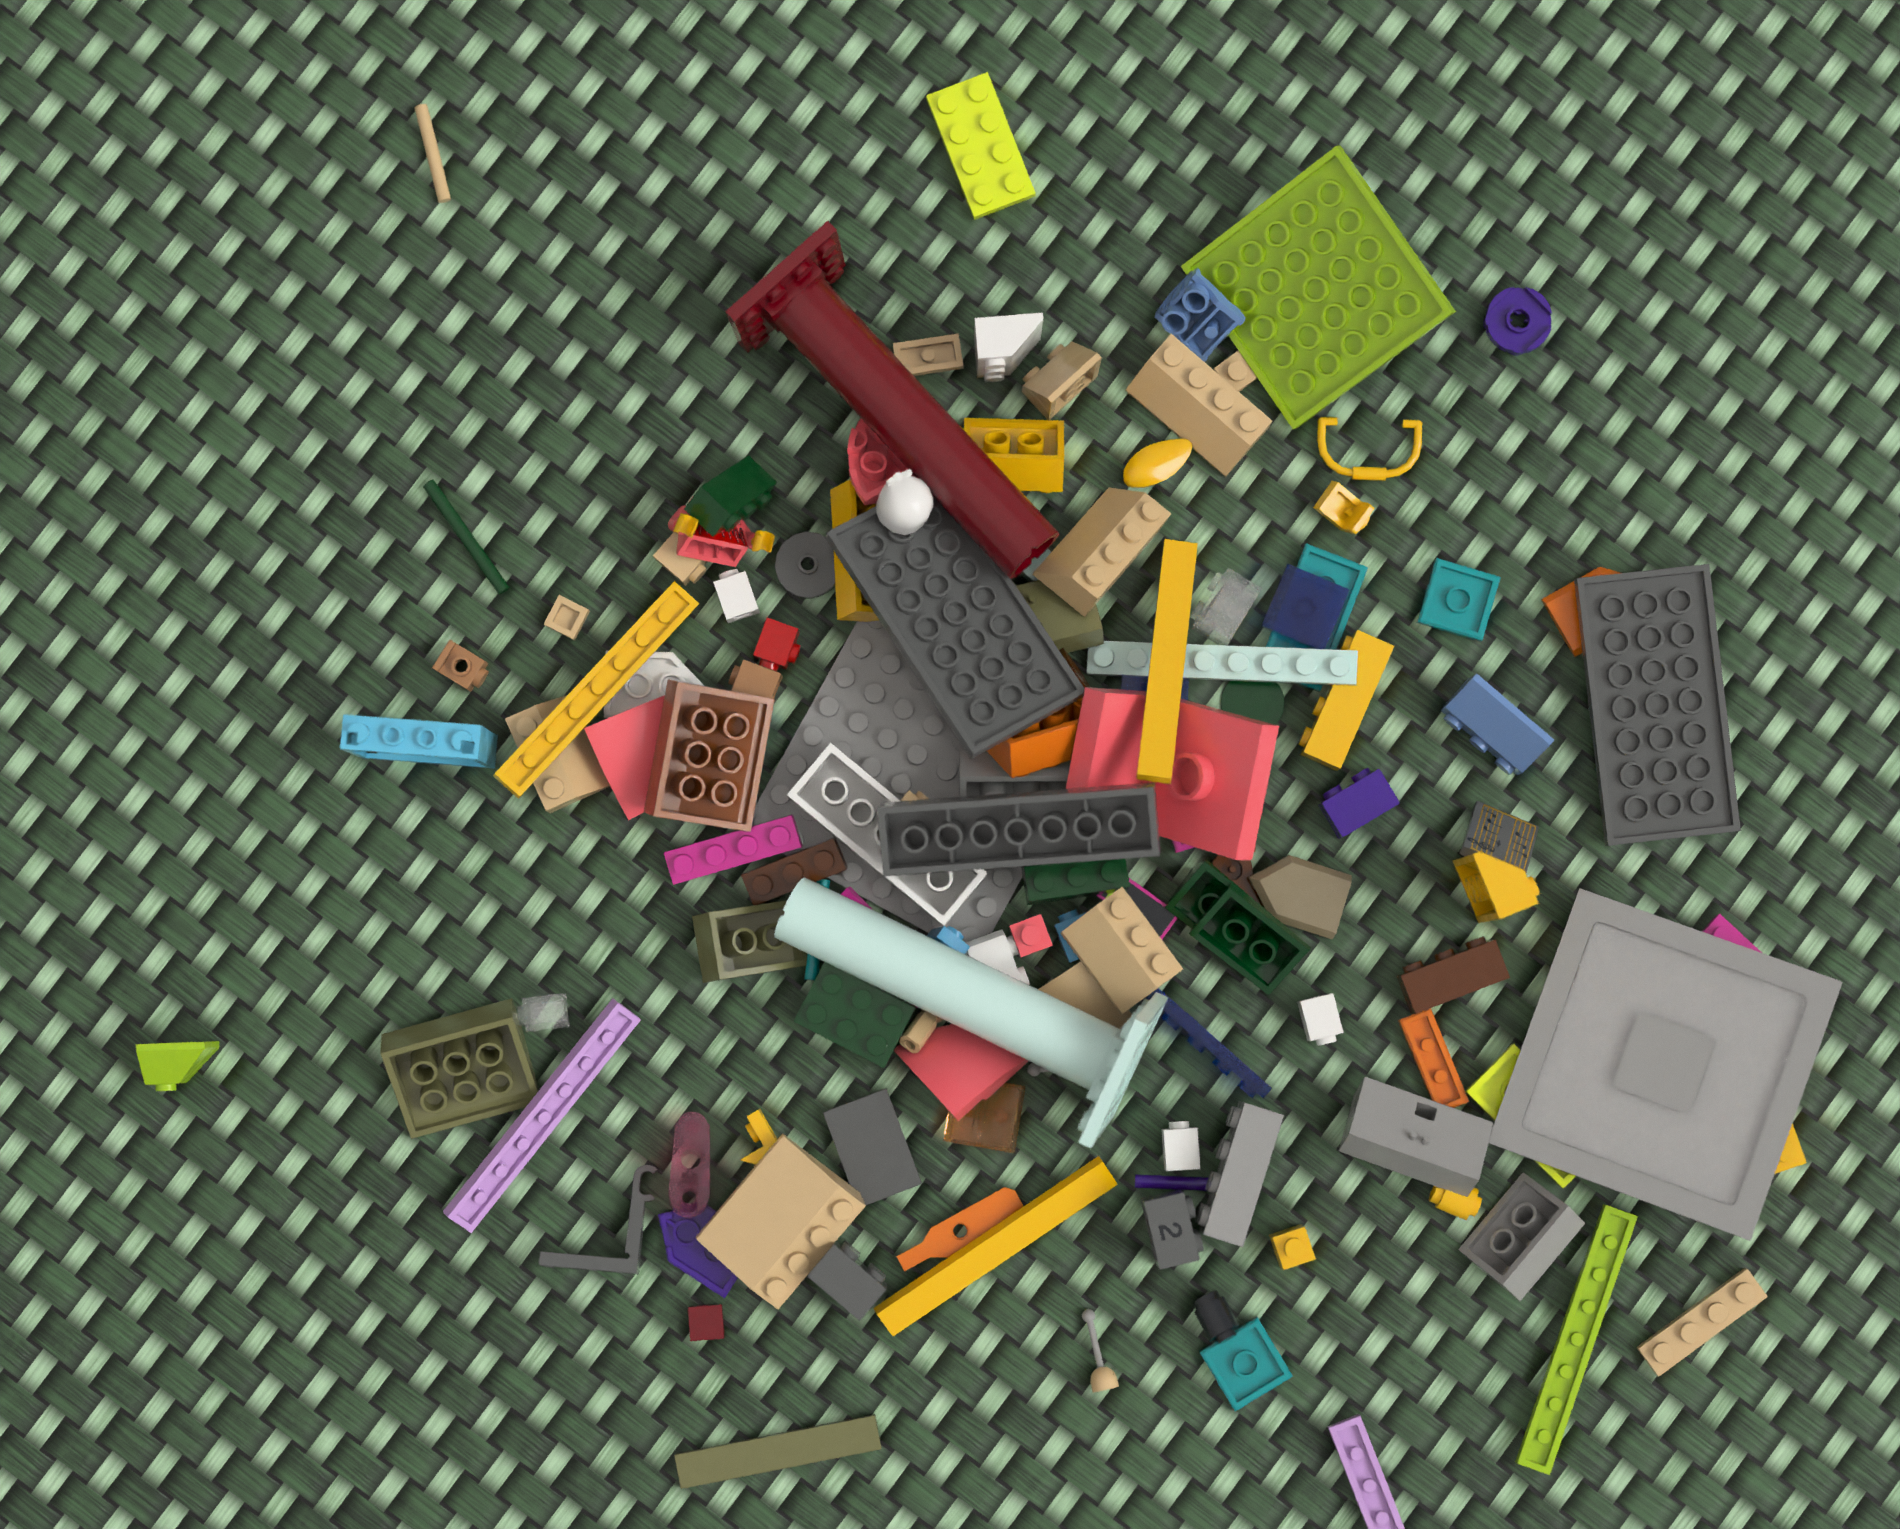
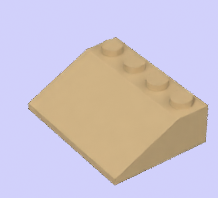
M782 1133L697 1234L696 1240L752 1291L776 1309H779L866 1205L859 1191Z

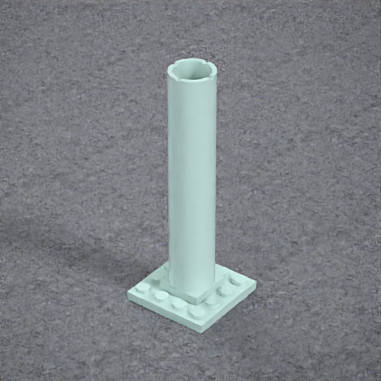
M806 877L801 879L793 889L783 908L785 914L780 916L775 929V938L1088 1089L1089 1092L1086 1098L1094 1103L1085 1112L1078 1130L1083 1132L1079 1143L1089 1148H1092L1114 1117L1168 1000V997L1158 992L1150 1000L1144 998L1136 1012L1134 1011L1131 1018L1119 1029Z

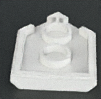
M655 652L604 706V718H610L664 696L668 679L697 685L703 684L673 652Z

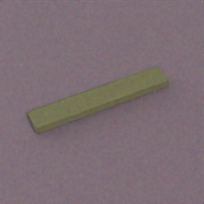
M873 1414L676 1453L674 1456L680 1488L683 1489L880 1450L882 1447L876 1415Z

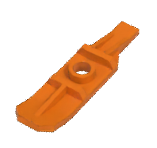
M1003 1187L931 1227L923 1242L896 1257L904 1272L930 1257L948 1258L1021 1209L1023 1204L1015 1190ZM958 1224L964 1225L967 1229L963 1237H957L953 1232L954 1227Z

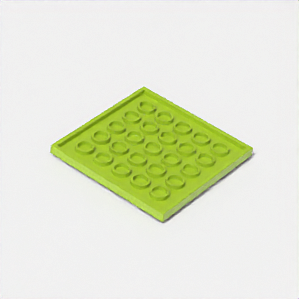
M1341 145L1331 149L1181 266L1186 275L1192 270L1199 268L1201 275L1246 317L1245 322L1241 326L1238 325L1228 336L1293 430L1307 422L1456 312Z

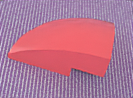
M860 418L855 429H851L847 448L848 471L853 487L864 505L876 504L886 481L896 472L901 473L909 469Z
M665 695L584 728L600 766L628 820L644 813Z
M952 1023L936 1027L918 1053H911L901 1044L894 1049V1052L957 1121L964 1117L982 1099L986 1101L1028 1062V1060Z

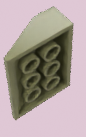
M512 998L381 1035L380 1054L411 1139L525 1108L539 1091L523 1029Z

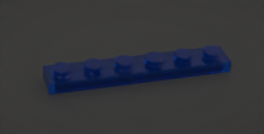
M1157 988L1145 998L1150 1000L1156 992L1166 997L1168 996L1161 989ZM1168 997L1163 1009L1165 1014L1161 1019L1175 1031L1181 1027L1190 1036L1186 1041L1202 1054L1206 1049L1214 1056L1215 1059L1212 1064L1224 1075L1228 1076L1232 1072L1241 1081L1237 1086L1250 1098L1253 1099L1257 1094L1260 1098L1264 1099L1272 1088Z

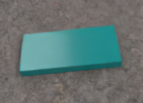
M1306 543L1265 647L1337 650L1368 567ZM1297 683L1317 692H1320L1323 684Z

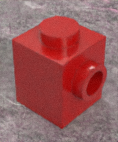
M766 618L753 654L755 659L760 660L758 665L777 672L779 667L786 670L789 662L795 664L801 645L796 644L800 633L799 629Z

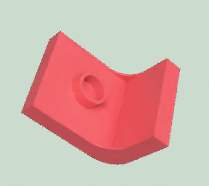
M1085 687L1066 789L1152 782L1136 779L1146 698L1145 691ZM1180 699L1171 783L1155 782L1159 836L1234 860H1252L1279 726Z

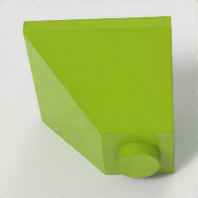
M219 1041L136 1044V1053L145 1085H155L156 1091L176 1090V1084L187 1083L220 1047Z

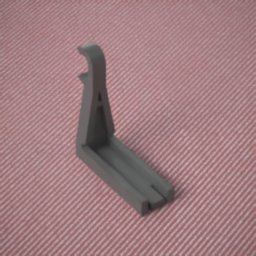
M643 1165L634 1173L625 1253L630 1255L628 1259L540 1251L539 1265L553 1269L557 1267L639 1275L645 1204L655 1200L651 1194L643 1195L641 1193V1177L646 1172L654 1174L658 1169L651 1165Z

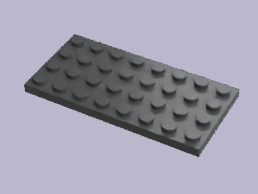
M934 497L933 508L927 521L914 533L902 535L891 532L879 521L876 507L826 533V540L971 759L1083 697L1085 688L1012 579L1004 574Z
M1693 565L1574 579L1605 846L1741 831L1710 565Z

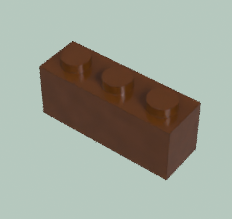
M1482 936L1466 942L1467 949L1461 952L1454 953L1453 948L1435 954V962L1423 966L1420 960L1402 967L1404 973L1396 977L1410 1013L1417 1014L1510 978L1496 940L1486 942L1485 937Z

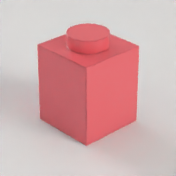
M1041 914L1008 926L1020 958L1053 946Z

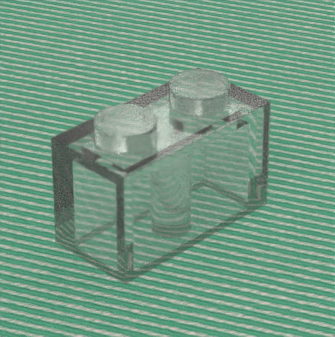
M1227 568L1223 575L1219 572L1215 574L1207 588L1212 592L1206 603L1200 600L1190 618L1195 620L1191 629L1214 643L1225 646L1231 641L1262 589L1230 568Z

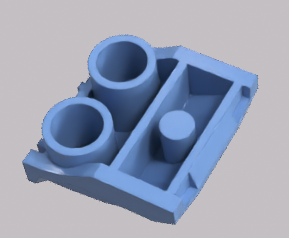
M1199 268L1189 272L1168 294L1154 316L1162 324L1165 331L1174 335L1204 362L1213 350L1238 325L1241 326L1246 319L1239 308L1232 304L1212 283L1201 275Z

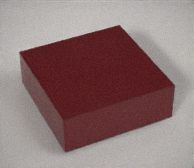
M722 1304L688 1306L690 1341L725 1338Z

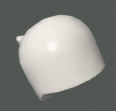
M911 469L901 473L896 472L883 486L876 503V514L879 521L891 532L902 535L911 534L920 529L927 521L933 508V496L930 488L923 480L913 477Z

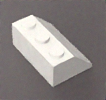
M1043 313L975 318L974 345L977 378L984 377L986 382H996L1004 380L1005 375H1011L1041 340Z

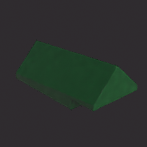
M1207 859L1190 870L1165 906L1168 911L1191 928L1189 934L1267 995H1270L1311 948Z

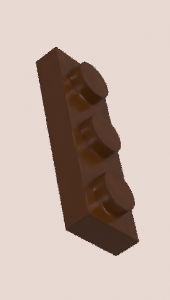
M833 837L747 871L741 877L754 906L793 891L797 883L804 877L816 882L842 872L848 866L836 837Z

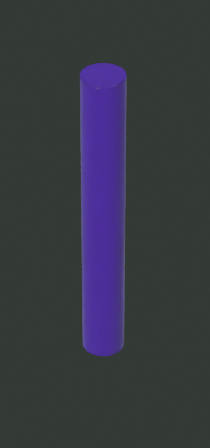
M1135 1174L1134 1188L1207 1191L1205 1188L1208 1177Z

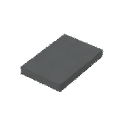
M887 1089L823 1112L849 1184L860 1192L865 1205L922 1184Z

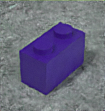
M1367 767L1351 777L1354 784L1342 790L1340 785H1337L1322 794L1325 801L1318 806L1338 839L1345 837L1400 804L1380 769L1371 773Z

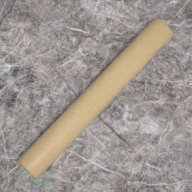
M427 104L417 105L414 108L438 203H445L451 200L429 109Z

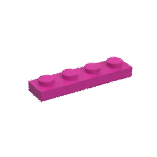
M791 814L751 827V832L733 831L665 851L664 856L672 883L675 885L801 848L803 845L794 815Z

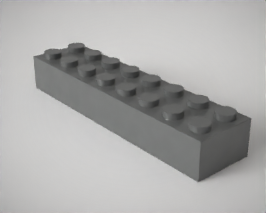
M1155 782L881 803L877 807L883 876L1159 856L1161 851Z

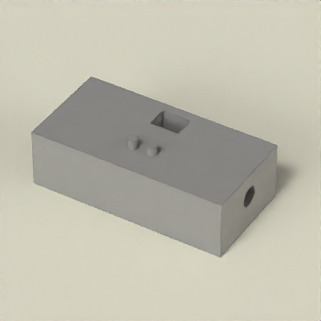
M1364 1077L1354 1093L1339 1152L1468 1197L1480 1179L1493 1122Z

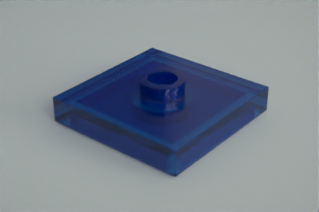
M1287 564L1261 627L1313 649H1325L1349 589Z

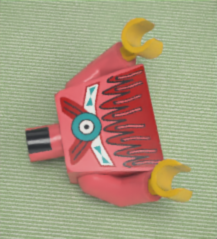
M686 505L680 506L668 522L669 529L678 534L677 555L732 567L737 566L748 548L756 552L760 549L771 552L775 535L767 531L757 530L755 533L751 532L742 519L730 532L724 529L713 537L699 524L696 518L690 516L684 510Z

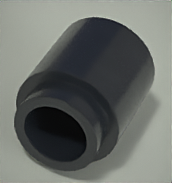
M1217 1290L1202 1296L1193 1303L1196 1308L1194 1313L1209 1341L1217 1340L1219 1344H1222L1237 1335L1235 1329L1240 1325L1225 1297H1220Z

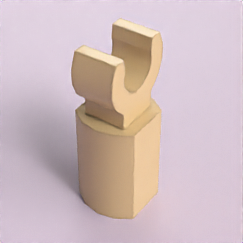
M921 1009V1012L916 1015L901 1036L900 1044L911 1053H918L936 1029L937 1023L942 1022L943 1019Z

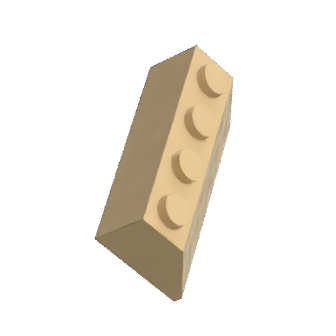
M1172 334L1148 359L1125 390L1180 439H1188L1192 443V449L1224 477L1232 471L1272 423L1268 416Z
M1109 487L1032 575L1085 617L1155 537L1171 513L1145 492Z

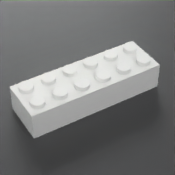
M830 743L787 796L883 876L877 807L881 803L899 802L900 800ZM983 869L883 877L942 926H945L986 877L987 872Z

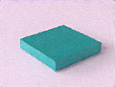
M1436 558L1417 623L1481 642L1501 577Z
M1258 1317L1235 1329L1237 1335L1222 1344L1216 1341L1199 1351L1234 1411L1239 1410L1293 1377Z

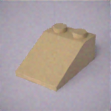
M1072 341L1066 347L1060 344L1047 356L1050 361L1043 368L1039 369L1036 366L1022 379L1025 382L1022 386V393L1047 420H1050L1097 378L1102 359L1097 352Z

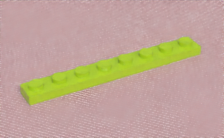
M1605 1204L1602 1206L1515 1461L1517 1464L1547 1475L1551 1473L1638 1218L1636 1215Z

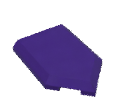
M706 1204L658 1214L668 1262L725 1298L738 1277L696 1240L697 1234L717 1211Z

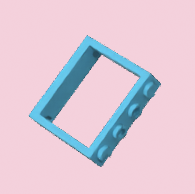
M343 714L340 749L365 759L495 769L498 735L482 725Z

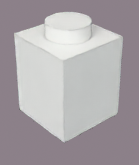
M732 569L719 575L720 580L714 581L728 624L760 613L745 571L739 573L738 569Z
M1329 993L1298 1001L1297 1004L1307 1041L1316 1040L1317 1046L1337 1041L1335 1035L1343 1033L1334 994Z
M1189 1121L1169 1122V1129H1161L1164 1170L1200 1169L1198 1128L1189 1127Z

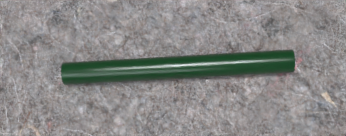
M434 479L428 481L423 485V488L497 593L501 595L510 588Z

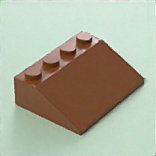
M668 679L644 813L655 817L751 832L775 699Z

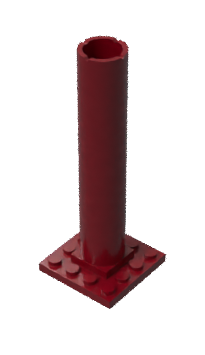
M826 221L725 311L738 344L747 353L753 348L758 350L770 339L768 334L774 329L777 333L781 331L908 469H911L912 474L916 478L923 480L930 488L932 496L1010 579L1018 576L1032 564V559H1038L1059 536V532L829 285L841 277L844 273L842 268L846 265L838 232L829 221Z

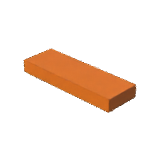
M1431 1008L1399 1019L1398 1022L1430 1099L1452 1108L1469 1102Z

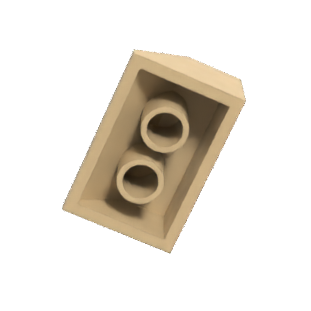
M566 696L534 705L505 718L518 748ZM584 729L533 783L545 811L549 813L610 787Z
M1123 887L1112 893L1061 932V935L1120 1015L1124 1014L1183 970L1182 966Z

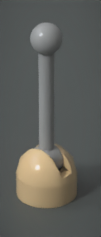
M1086 1309L1082 1313V1319L1087 1322L1097 1368L1093 1371L1090 1379L1092 1392L1095 1393L1119 1387L1114 1371L1103 1364L1093 1322L1095 1312L1091 1309Z

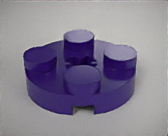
M1526 287L1524 289L1507 288L1498 293L1490 302L1483 324L1489 339L1497 348L1517 356L1534 351L1547 339L1552 326L1551 307L1544 296L1534 289ZM1512 313L1517 316L1521 313L1524 314L1527 319L1523 322L1527 323V326L1525 328L1513 327L1510 323L1512 322L1510 315Z

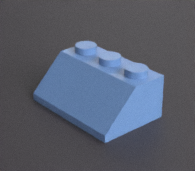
M1477 673L1467 679L1441 709L1446 715L1443 719L1447 724L1457 731H1460L1462 728L1471 736L1470 743L1482 753L1488 750L1497 758L1495 764L1508 775H1511L1512 772L1516 775L1522 774L1554 741L1551 736Z

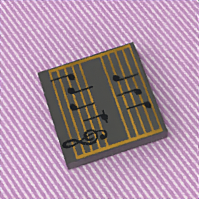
M1477 801L1472 809L1460 854L1468 856L1481 852L1527 873L1539 826Z

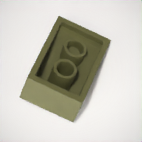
M787 901L713 911L692 916L703 983L806 966L808 953L775 938V929L780 916L785 914L783 908Z

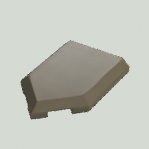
M1288 855L1275 864L1248 877L1264 908L1281 923L1328 939L1334 938L1352 883V875Z

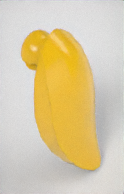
M1170 439L1146 446L1138 451L1125 466L1124 483L1132 488H1145L1168 479L1184 465L1191 454L1192 443L1188 439Z

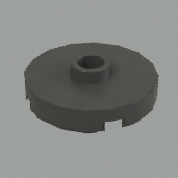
M802 532L791 536L783 542L776 554L775 570L779 582L787 592L798 598L813 599L828 593L834 588V551L825 536L814 532ZM804 560H813L814 567L811 570L803 569L802 563Z

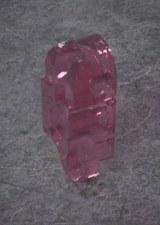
M687 1112L676 1122L669 1182V1204L672 1210L681 1217L692 1218L704 1212L708 1206L710 1195V1124H707L705 1117L698 1112ZM687 1154H694L700 1159V1164L695 1168L689 1169L683 1166L681 1160ZM690 1191L695 1194L696 1198L693 1203L688 1204L683 1201L682 1196L685 1192Z

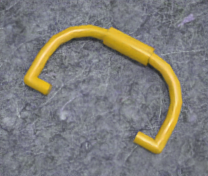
M1320 417L1318 419L1317 442L1320 456L1329 468L1338 474L1352 477V480L1386 481V478L1400 476L1410 470L1419 458L1422 446V422L1420 420H1403L1402 428H1414L1412 454L1404 464L1386 470L1385 467L1353 466L1352 469L1342 467L1333 461L1327 452L1326 425L1337 426L1338 418Z

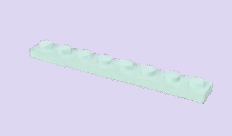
M1104 641L1102 645L1088 648L1087 674L1148 677L1152 643ZM1187 644L1183 679L1356 686L1358 651Z

